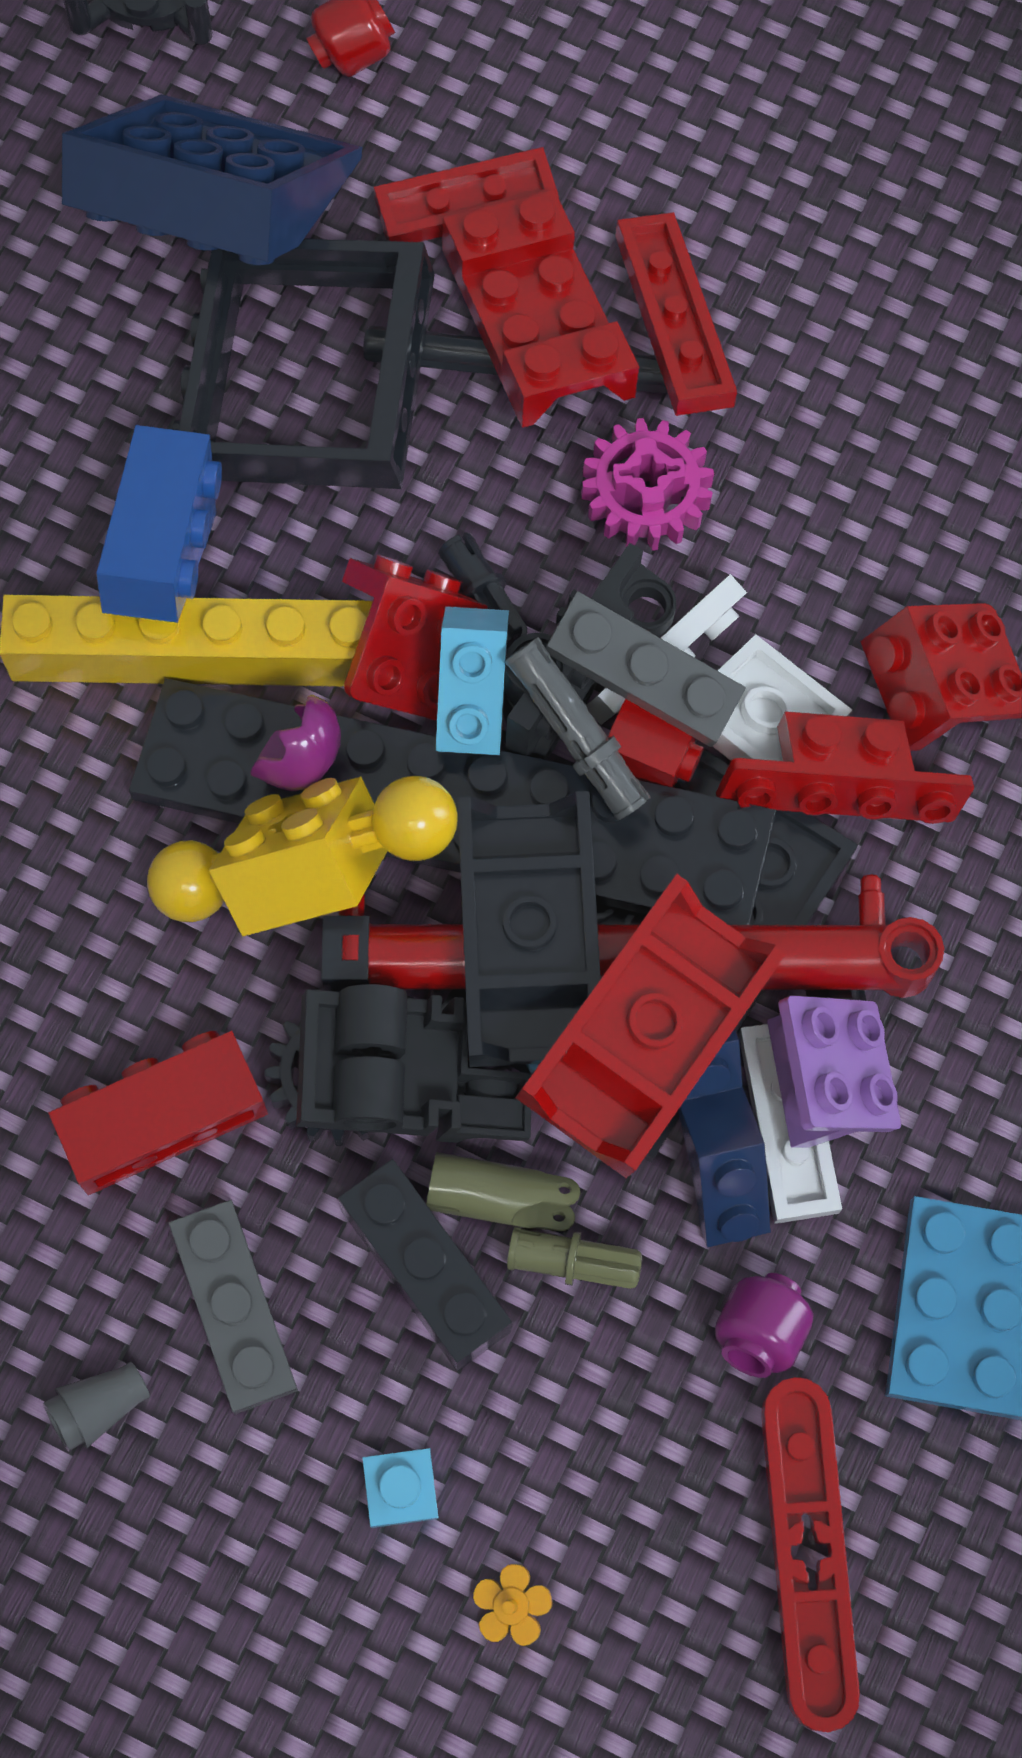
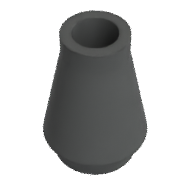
M129 1362L118 1369L55 1388L56 1396L43 1402V1406L58 1437L67 1451H70L80 1444H83L87 1449L136 1405L150 1398V1394L139 1371L132 1362Z

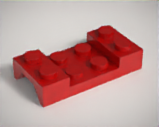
M555 190L443 217L442 251L522 428L534 425L554 401L562 396L605 386L624 401L636 397L639 365L618 321L609 323L573 249L575 232Z
M676 874L515 1098L616 1172L627 1178L639 1167L787 952L775 944L743 936L703 907L689 882L679 874Z

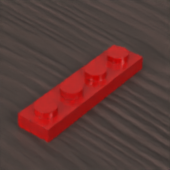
M674 212L617 220L615 237L675 416L733 408L737 389Z

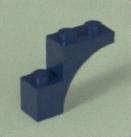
M734 1029L677 1110L694 1182L700 1229L707 1248L729 1242H740L754 1236L771 1233L765 1142L742 1086L739 1038Z

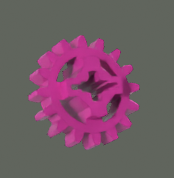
M639 418L636 421L635 432L628 434L622 426L617 424L613 426L612 444L600 438L594 442L593 456L595 458H585L583 477L587 479L582 481L581 496L583 500L592 501L589 504L588 511L590 521L607 519L604 529L605 537L609 539L619 531L626 533V547L629 543L635 545L639 537L647 538L651 550H658L660 536L667 534L669 539L677 545L682 542L683 524L694 530L700 527L702 512L700 510H709L713 492L708 490V488L712 487L714 470L703 467L707 454L704 447L693 450L688 449L691 436L689 431L685 430L674 438L668 435L669 421L662 420L656 431H648L644 419ZM629 457L625 463L617 464L624 458ZM644 481H649L650 487H645ZM679 504L674 509L664 513L669 505Z

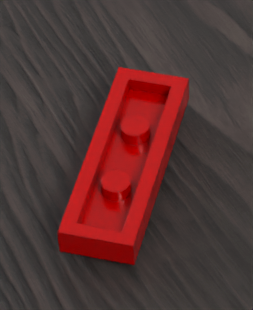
M543 147L374 187V200L386 240L396 242H422L442 237L443 217L550 190H555L558 198L559 194Z

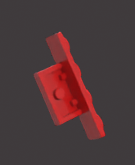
M785 711L777 726L783 761L748 758L733 759L716 791V797L737 801L741 808L750 807L749 804L778 811L803 812L807 815L835 814L862 816L872 820L891 818L919 820L929 824L953 822L972 794L974 784L970 775L915 771L904 721Z

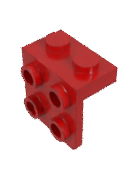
M377 555L374 565L350 558L342 582L374 597L344 683L346 694L359 701L437 721L441 631L445 607L487 609L488 606L459 593L462 582L444 574L426 570L422 580L410 576L413 569L412 566L389 557Z
M987 603L906 606L860 641L890 720L904 721L910 751L923 749L959 723L1022 718V672L1019 669L1005 634L1002 620L996 610Z

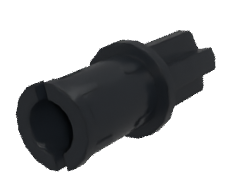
M466 532L462 538L458 534L445 542L439 549L438 554L454 578L462 582L460 586L463 592L462 595L488 606L487 609L509 610L507 648H510L515 640L528 633V629L504 591L507 583L504 576L500 573H495L488 564L472 533Z

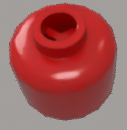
M329 0L312 12L311 24L316 33L307 37L306 40L323 69L334 64L340 74L351 77L384 58L391 48L388 37L396 32L378 0Z

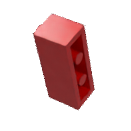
M209 1031L197 1035L182 1045V1053L160 1063L157 1058L139 1061L123 1070L121 1073L122 1080L102 1089H98L97 1085H87L78 1088L60 1100L61 1107L48 1112L77 1182L88 1196L268 1115L264 1100L233 1031L220 1036L217 1031Z

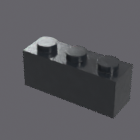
M394 1159L387 1162L338 1198L342 1213L457 1372L511 1333L512 1321Z

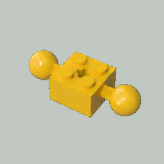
M361 776L337 783L335 778L323 779L307 787L301 794L281 799L277 794H272L251 803L245 809V816L236 830L225 839V846L220 853L212 847L197 841H179L168 845L155 856L149 867L147 888L156 908L170 919L180 922L204 920L217 912L225 902L242 937L358 906L387 851L398 858L409 861L426 860L442 852L451 842L457 828L456 805L449 792L441 784L423 776H407L393 781L383 789L375 804Z

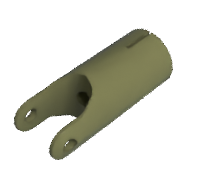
M436 1152L427 1206L434 1212L529 1229L540 1228L551 1231H566L573 1226L575 1221V1213L569 1205L576 1203L581 1193L579 1185L573 1179L546 1174L540 1170ZM566 1187L570 1192L563 1194L559 1191V1188ZM561 1215L564 1217V1220L561 1222L555 1221L553 1216Z

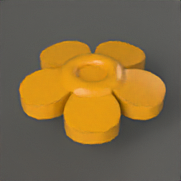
M510 1564L501 1571V1585L493 1579L482 1580L474 1590L473 1599L480 1608L494 1610L485 1614L479 1622V1630L487 1640L499 1642L506 1637L510 1629L512 1639L518 1645L525 1646L537 1640L541 1632L539 1622L532 1615L542 1616L548 1613L552 1608V1596L549 1589L544 1585L533 1586L525 1592L530 1582L529 1571L522 1565Z

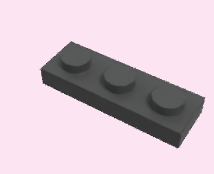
M579 591L572 598L545 647L551 657L710 747L717 743L746 689L742 684Z
M232 1200L168 1222L232 1412L238 1414L297 1392L296 1382Z

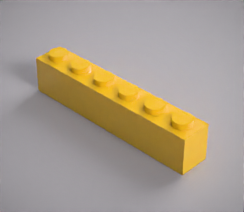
M3 595L0 656L12 681L163 684L165 678L191 684L344 686L373 601L187 598L179 621L175 623L102 613L100 596Z

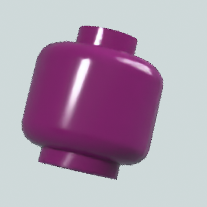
M768 1273L765 1277H745L734 1285L715 1326V1336L722 1347V1356L732 1367L750 1376L766 1378L771 1373L784 1372L795 1364L813 1323V1312L808 1302L801 1296V1288L796 1282L778 1273Z

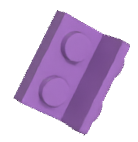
M789 996L781 999L778 1003L780 1015L768 1019L767 1023L791 1148H810L854 1132H890L901 1127V1120L897 1105V1091L892 1080L884 1040L885 1032L877 1004L874 1001Z

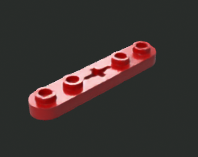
M794 1377L781 1381L768 1392L763 1401L761 1414L786 1693L790 1710L799 1723L811 1730L829 1733L845 1727L853 1720L859 1708L858 1669L832 1408L828 1396L819 1385L809 1379ZM803 1514H807L810 1518V1527L815 1543L820 1545L826 1544L828 1549V1558L817 1561L815 1572L816 1589L814 1591L808 1588L809 1576L808 1572H806L804 1561L799 1559L793 1560L791 1555V1547L799 1545L803 1541L804 1523L801 1521Z

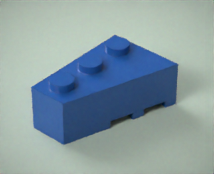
M135 425L96 573L102 613L178 623L186 599L194 598L198 582V565L202 553L207 546L209 534L216 517L215 499L219 496L222 478L221 462L212 461L209 434Z

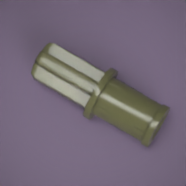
M514 1227L510 1241L507 1269L565 1278V1284L571 1286L574 1279L632 1289L639 1282L642 1254L637 1249L581 1240V1233L574 1232L573 1237L569 1238Z

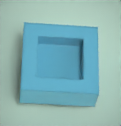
M430 1448L362 1457L371 1528L439 1519Z

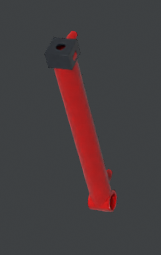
M873 874L865 875L860 879L861 892L858 895L859 925H730L747 938L775 944L787 952L762 990H883L891 996L901 998L916 996L925 990L943 961L945 948L942 937L935 927L923 919L907 917L897 919L890 925L885 924L884 893L881 891V878ZM365 894L358 906L341 910L338 916H323L321 980L324 991L340 992L346 987L364 984L387 985L400 989H466L463 924H370L369 916H364ZM597 925L601 978L639 925ZM901 946L911 948L921 958L922 966L917 969L901 967L892 958L891 950Z

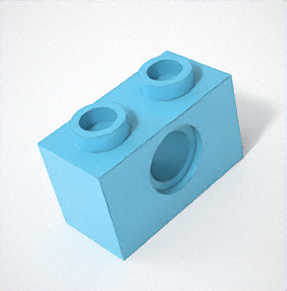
M445 607L441 631L436 751L500 755L504 704V661L507 653L509 610Z

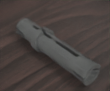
M537 637L504 662L523 684L531 699L568 748L567 750L575 759V762L572 764L579 776L583 774L587 776L604 799L617 821L621 820L642 806L651 796L639 780L635 778L626 765L625 760L617 751L621 748L614 735L608 738L601 726L597 724L575 689L550 657L551 655L542 644L540 638Z

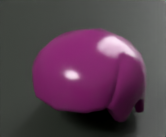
M309 695L305 705L297 704L294 708V711L301 718V726L284 730L279 729L273 733L250 771L252 776L278 788L297 791L306 789L325 775L334 763L339 751L341 729L335 710L326 700L315 695Z

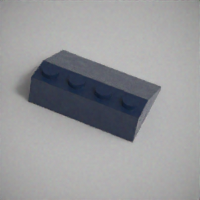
M161 94L62 133V205L84 210L86 217L95 221H123L136 225V231L145 235L163 236L169 234L187 239V245L194 249H222L237 253L239 260L244 263L267 265L273 263L275 258L301 244L362 159V147Z

